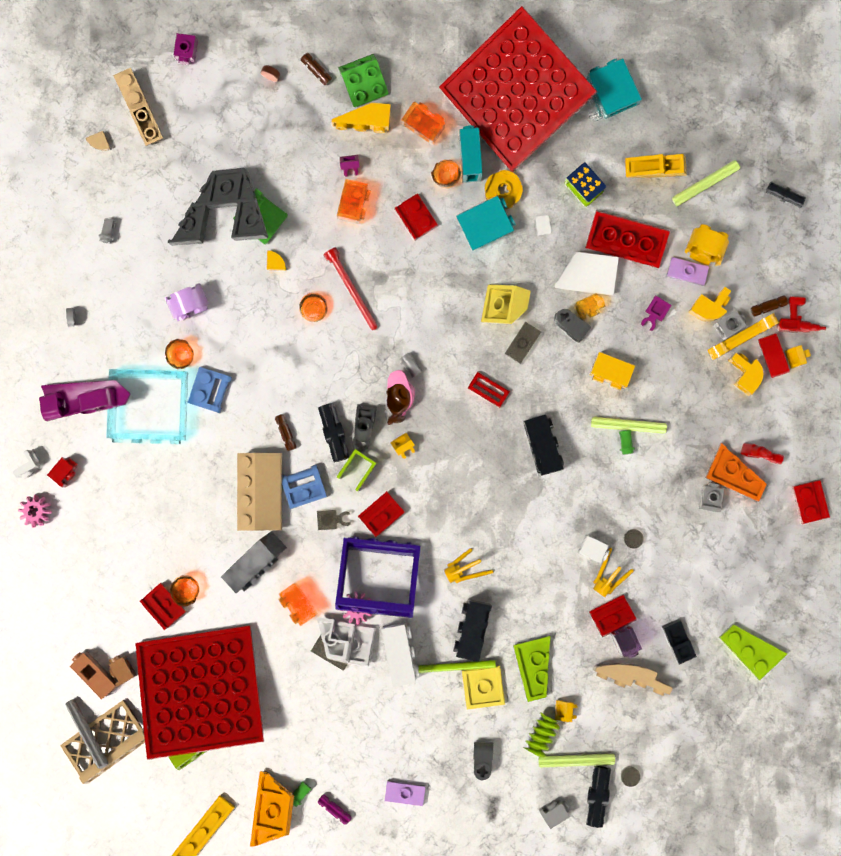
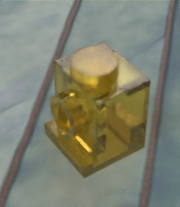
M597 293L574 304L579 317L584 321L587 319V315L589 318L600 314L599 310L606 307L601 296L598 297Z

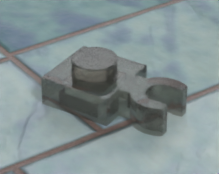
M336 510L317 511L318 530L338 529L337 523L343 526L351 525V522L346 523L343 521V516L350 515V512L345 511L337 515Z

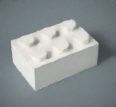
M405 622L383 626L382 634L392 686L398 687L416 683L419 671L417 664L413 665L412 659L415 658L414 646L409 645V639H412L410 626H406Z

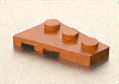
M720 443L705 478L759 502L767 484L742 463L736 455L730 452L723 443Z

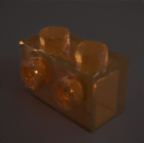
M413 102L401 119V125L433 146L444 130L446 122H444V118L439 114L429 112V108L423 103L419 102L417 104Z
M345 179L337 212L338 220L360 224L361 219H365L367 209L364 208L365 201L369 202L371 190H368V184Z
M297 582L279 593V602L284 608L288 607L291 612L289 616L295 624L299 623L301 626L318 614Z

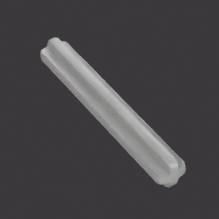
M71 699L67 701L65 706L97 768L102 769L106 767L108 761L76 700Z

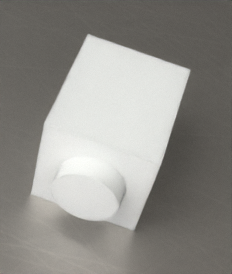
M585 536L578 553L601 563L602 560H606L609 550H607L608 545L592 537Z

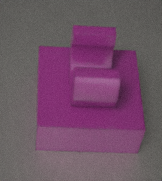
M358 155L340 157V168L344 171L345 177H348L347 171L349 169L354 170L355 176L358 175V168H360Z

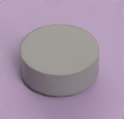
M66 308L68 327L76 326L74 308Z

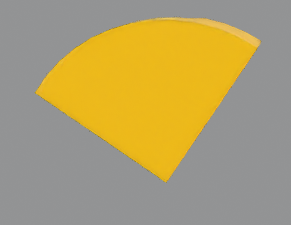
M267 250V270L286 271V265L282 257L276 252Z

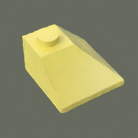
M488 285L481 322L512 324L528 309L531 291L514 285Z

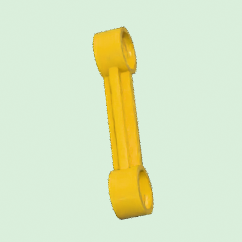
M773 313L707 351L712 360L777 325L779 321Z

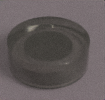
M636 529L628 530L624 535V543L629 548H638L643 543V535Z
M627 766L621 771L620 778L626 786L633 787L639 783L640 773L635 767Z

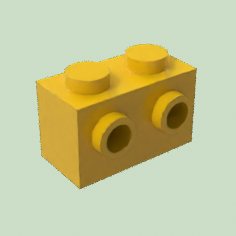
M599 352L589 375L593 376L592 380L599 383L606 381L611 383L610 387L621 390L622 388H627L635 365Z

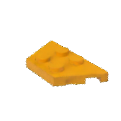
M267 771L259 772L250 847L288 836L290 833L294 795Z

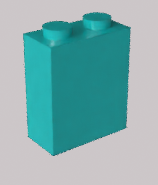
M613 59L607 63V66L602 68L597 66L589 71L590 73H588L586 79L598 91L594 96L605 119L640 104L642 99L624 59Z
M473 125L464 126L463 129L459 130L462 183L479 182L482 179L479 128H475Z
M498 195L456 215L472 251L514 231L513 226L516 224L512 215L508 216L505 211L508 207L503 197L499 199Z

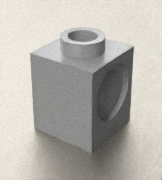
M737 310L714 324L724 340L747 325L745 324L746 319L741 312L738 313ZM729 319L735 321V329L728 327L727 322Z

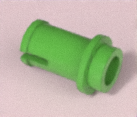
M631 430L620 431V451H622V455L633 454L635 447L632 444Z
M303 781L293 792V806L295 807L301 805V801L312 790Z

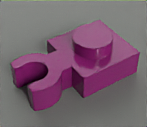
M655 295L645 311L650 315L642 320L641 325L644 326L647 321H650L652 323L650 331H653L656 327L655 321L658 319L662 322L672 305Z

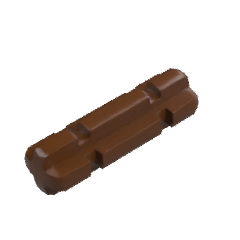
M309 53L304 54L300 59L305 66L308 65L307 68L317 79L320 78L319 81L323 85L329 84L332 77L325 73L324 68L316 60H312L313 57Z
M783 295L777 299L752 306L750 310L755 317L788 305V300Z
M280 414L276 416L275 421L279 425V432L286 443L284 444L286 450L296 449L297 446L295 441L292 440L293 436L289 425L286 424L285 415Z

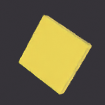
M496 666V668L462 670L467 710L505 705L500 666Z

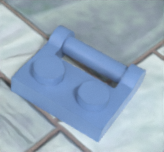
M199 367L187 403L221 413L222 408L220 407L232 377ZM216 379H220L221 382L214 404H208Z
M317 465L289 476H282V486L290 509L327 497ZM314 475L315 481L290 489L289 483Z

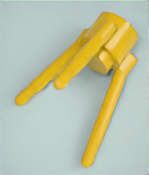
M469 548L453 562L447 564L448 568L444 569V572L450 583L455 581L457 584L464 580L492 574L493 570L462 576L463 571L481 563V559H478L461 568L459 564L456 565L472 552V548Z
M612 548L608 549L609 554L606 560L603 561L598 575L593 581L595 583L593 589L604 597L607 594H611L617 586L634 572L633 569H630L612 585L611 582L621 570L619 566L608 580L604 577L601 580Z

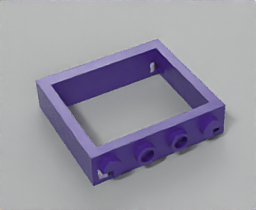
M356 536L354 538H344L335 610L413 618L421 546L411 544V542L400 544L394 540L381 542L375 538L363 540ZM349 550L414 557L409 603L400 604L343 597Z

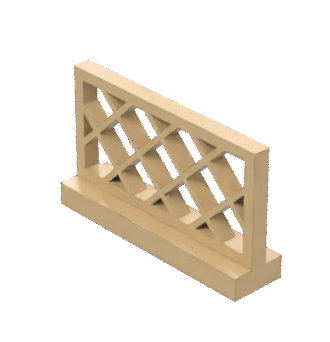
M122 700L89 724L91 731H95L94 737L96 740H98L99 732L108 734L106 745L99 744L100 747H106L104 754L108 761L106 767L99 769L93 763L92 756L81 755L82 747L85 743L79 732L61 744L60 747L80 776L79 780L81 783L89 784L145 743L144 729L125 700ZM122 706L126 711L125 720L115 718L116 711ZM104 719L111 720L109 731L99 730L101 721ZM114 721L124 722L122 734L113 732ZM128 723L134 724L138 729L135 734H126ZM112 734L121 736L120 745L117 747L110 746ZM72 742L79 743L77 754L71 753L67 747ZM80 757L90 759L89 766L84 771L79 766Z

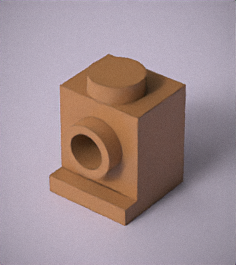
M117 655L109 660V672L113 679L118 680L115 683L116 687L137 676L127 656L120 657V655Z

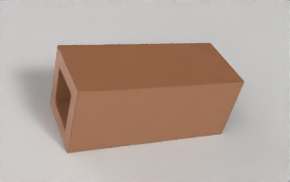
M88 651L84 653L79 652L72 658L73 663L69 667L101 700L106 698L116 688L115 683L117 681Z

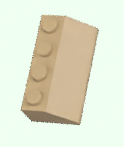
M237 453V531L282 530V453Z

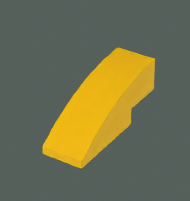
M659 154L625 158L627 178L687 175L686 156L684 154L666 156Z

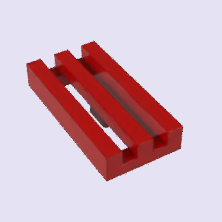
M479 372L476 373L467 388L499 408L510 392ZM477 379H482L483 381L502 391L504 395L501 396L497 392L478 382ZM475 384L479 386L480 388L484 389L485 391L500 399V401L497 402L496 400L482 393L478 389L474 388L473 385Z

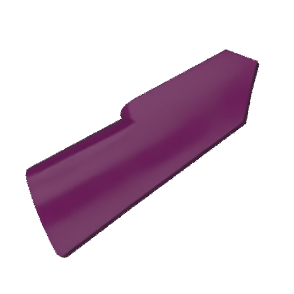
M117 380L52 384L41 386L44 396L39 397L41 415L47 422L79 413L91 414L126 405L131 393Z

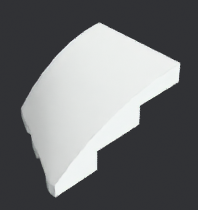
M575 251L570 263L566 265L559 280L555 282L554 288L614 295L619 257Z
M317 617V623L328 659L369 668L376 632L375 628L356 626L352 623Z

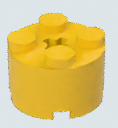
M701 224L699 228L693 229L685 253L689 252V257L699 263L709 265L710 262H715L714 266H719L729 244V235L725 232H716L711 230L710 226Z

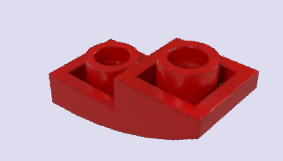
M777 334L758 339L771 378L789 373L790 369Z

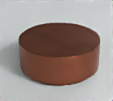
M269 65L263 66L260 72L262 76L274 82H277L280 77V72Z

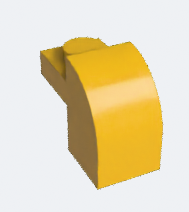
M726 287L721 289L714 302L701 294L688 313L704 322H712L719 319L727 312L721 306L725 307L731 297L728 295L731 290Z
M735 353L728 361L743 373L734 385L750 396L756 391L763 380V368L757 359L749 363V359L745 355Z

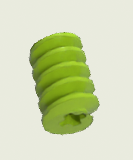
M540 712L539 714L543 720L536 719L539 727H532L536 733H529L532 741L525 740L529 747L523 748L539 757H545L546 754L542 750H549L546 743L553 742L549 736H556L553 729L559 730L560 726L557 724V720Z

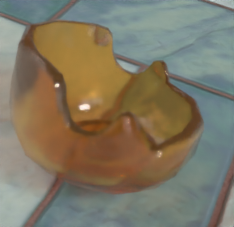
M443 160L435 164L433 171H431V176L434 183L439 187L449 189L459 182L461 170L454 161Z
M316 292L304 295L299 303L300 314L308 322L322 320L328 311L326 299Z
M175 339L166 346L165 359L172 368L183 370L193 362L194 351L188 341Z
M188 575L175 578L170 587V595L173 602L178 606L185 607L196 602L200 591L197 580Z

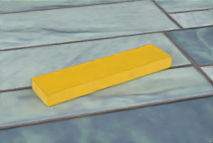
M220 794L171 856H196L235 806Z

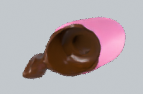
M396 370L388 377L386 391L387 407L392 413L388 417V425L403 422L406 411L411 407L415 398V389L408 382L405 373L402 370Z

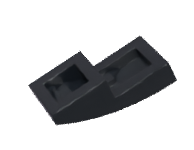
M680 619L662 626L679 665L697 657Z

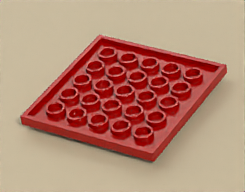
M523 6L439 86L467 121L475 128H479V135L512 172L598 92Z
M251 626L135 643L147 760L265 742Z

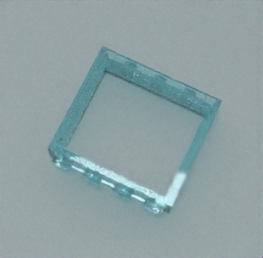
M109 369L108 381H118V378L181 380L179 435L116 433L117 407L107 409L106 438L112 439V443H123V439L131 440V443H143V440H150V444H162V440L169 441V444H181V441H186L187 371Z

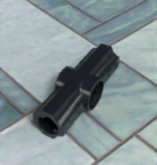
M334 403L318 407L323 424V433L326 443L329 444L334 463L349 459V453L344 440L345 434L342 424L338 420Z
M594 766L592 783L587 797L586 825L603 828L605 808L609 802L610 791L608 787L611 768Z

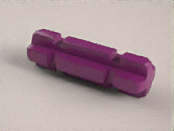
M321 795L317 803L321 807H325V810L336 819L339 818L341 823L347 825L352 818L351 815L347 812L344 813V810L333 801H329L326 795Z

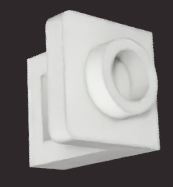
M31 450L24 451L29 462L12 471L16 478L27 479L33 475L32 471L40 467L38 455Z

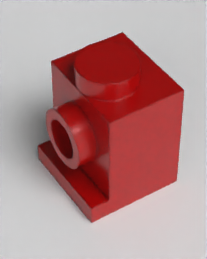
M61 457L47 476L60 487L66 488L68 484L65 482H69L75 476L76 472L74 471L77 469L78 463L70 457L68 459Z

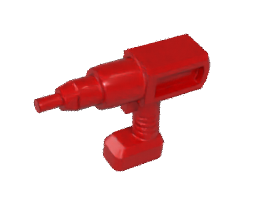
M789 297L790 319L781 318L777 324L779 332L808 333L810 331L826 330V327L801 321L802 316H798L797 306H803L806 303V298Z
M744 443L740 452L747 457H761L769 460L771 463L780 465L784 459V456L781 454L772 453L763 446Z

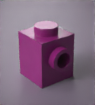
M176 34L173 56L178 63L184 65L195 63L198 45L195 35Z

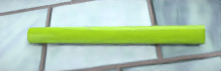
M496 661L418 665L419 673L496 668Z

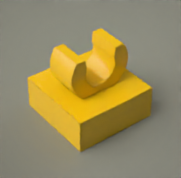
M802 345L785 350L791 369L807 364L806 358L811 356L810 350H803Z
M407 433L390 442L398 456L401 455L404 459L406 458L405 451L410 449L412 453L415 452L413 448L415 445Z
M556 700L555 720L572 722V719L577 718L576 715H573V708H578V706L572 702Z

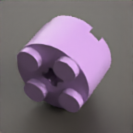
M200 283L195 284L196 288L187 287L171 294V298L165 297L173 319L182 321L191 317L189 313L199 314L208 310L207 306L209 303Z

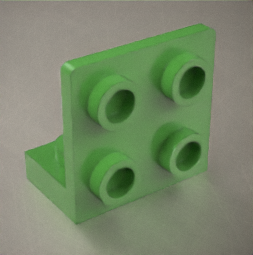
M374 54L338 67L353 107L388 95L385 81Z
M256 188L254 192L268 234V239L258 240L266 245L286 220L288 214L264 197L263 193Z

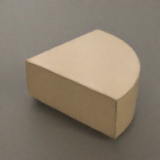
M103 131L85 138L90 146L101 151L111 150Z

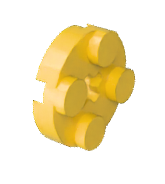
M508 170L493 173L485 183V198L488 200L498 195L499 199L504 198L508 207L506 209L512 208L519 202L523 192L518 176ZM503 185H506V189L509 192L500 194V190H498V188L503 187Z

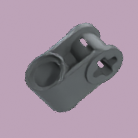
M562 309L554 316L555 324L578 343L591 329L588 323L568 309ZM566 314L567 321L561 322L562 317L560 315Z
M357 404L354 431L356 440L360 442L370 440L377 407H361L360 404Z
M474 742V775L479 780H486L491 775L493 743ZM481 766H485V769L488 770L483 776L477 771Z

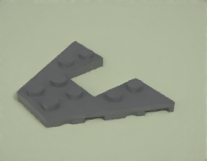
M245 168L212 171L207 178V182L199 191L201 193L195 203L192 202L185 213L184 219L178 224L180 228L173 239L168 240V243L171 246L203 244L209 210L211 208L237 206L231 235L233 240L268 239L248 171Z

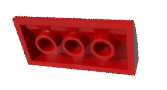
M596 210L585 248L659 268L670 231Z

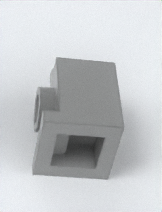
M714 483L703 486L699 509L721 512L724 489H720V485ZM712 493L716 495V500L714 501L710 499Z
M565 800L552 801L546 806L547 809L543 810L542 807L539 809L540 814L550 829L570 817L568 813L570 808Z

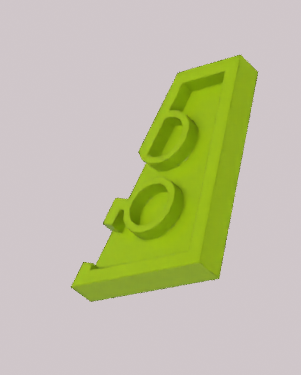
M734 624L719 636L722 642L758 680H761L787 655V653Z
M550 635L513 645L527 702L547 697Z

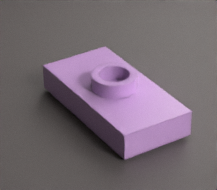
M672 257L667 276L704 286L709 267Z
M387 781L384 801L423 806L425 786Z

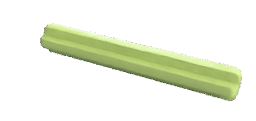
M736 160L730 162L673 196V203L676 206L681 205L738 171L740 165Z
M592 417L591 427L662 434L667 431L666 423Z
M615 755L545 756L538 758V764L541 768L614 765Z

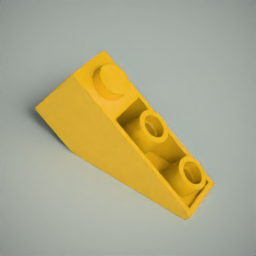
M369 103L333 118L332 126L338 130L355 128L354 130L359 132H365L368 129L373 130L375 133H385V131H389L391 104Z

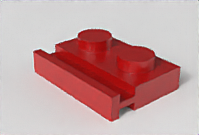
M418 193L394 208L414 241L438 226Z
M820 480L792 487L801 524L830 518Z
M386 491L358 517L372 534L377 537L405 512Z
M162 582L139 601L163 630H166L187 612Z
M624 594L589 611L602 638L637 621Z

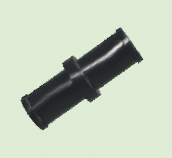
M772 181L766 189L767 194L769 193L780 198L781 202L791 203L798 208L803 206L806 197L792 192L790 188L781 187Z

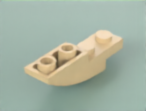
M128 68L113 75L145 146L163 139L132 69Z
M608 663L596 665L593 668L597 672L596 676L605 680L610 677L615 680L614 684L623 688L626 685L631 687L633 680H636V685L646 688L648 685L654 688L653 692L664 696V693L670 695L673 689L671 686L655 680L658 674L656 671L642 666L626 663Z

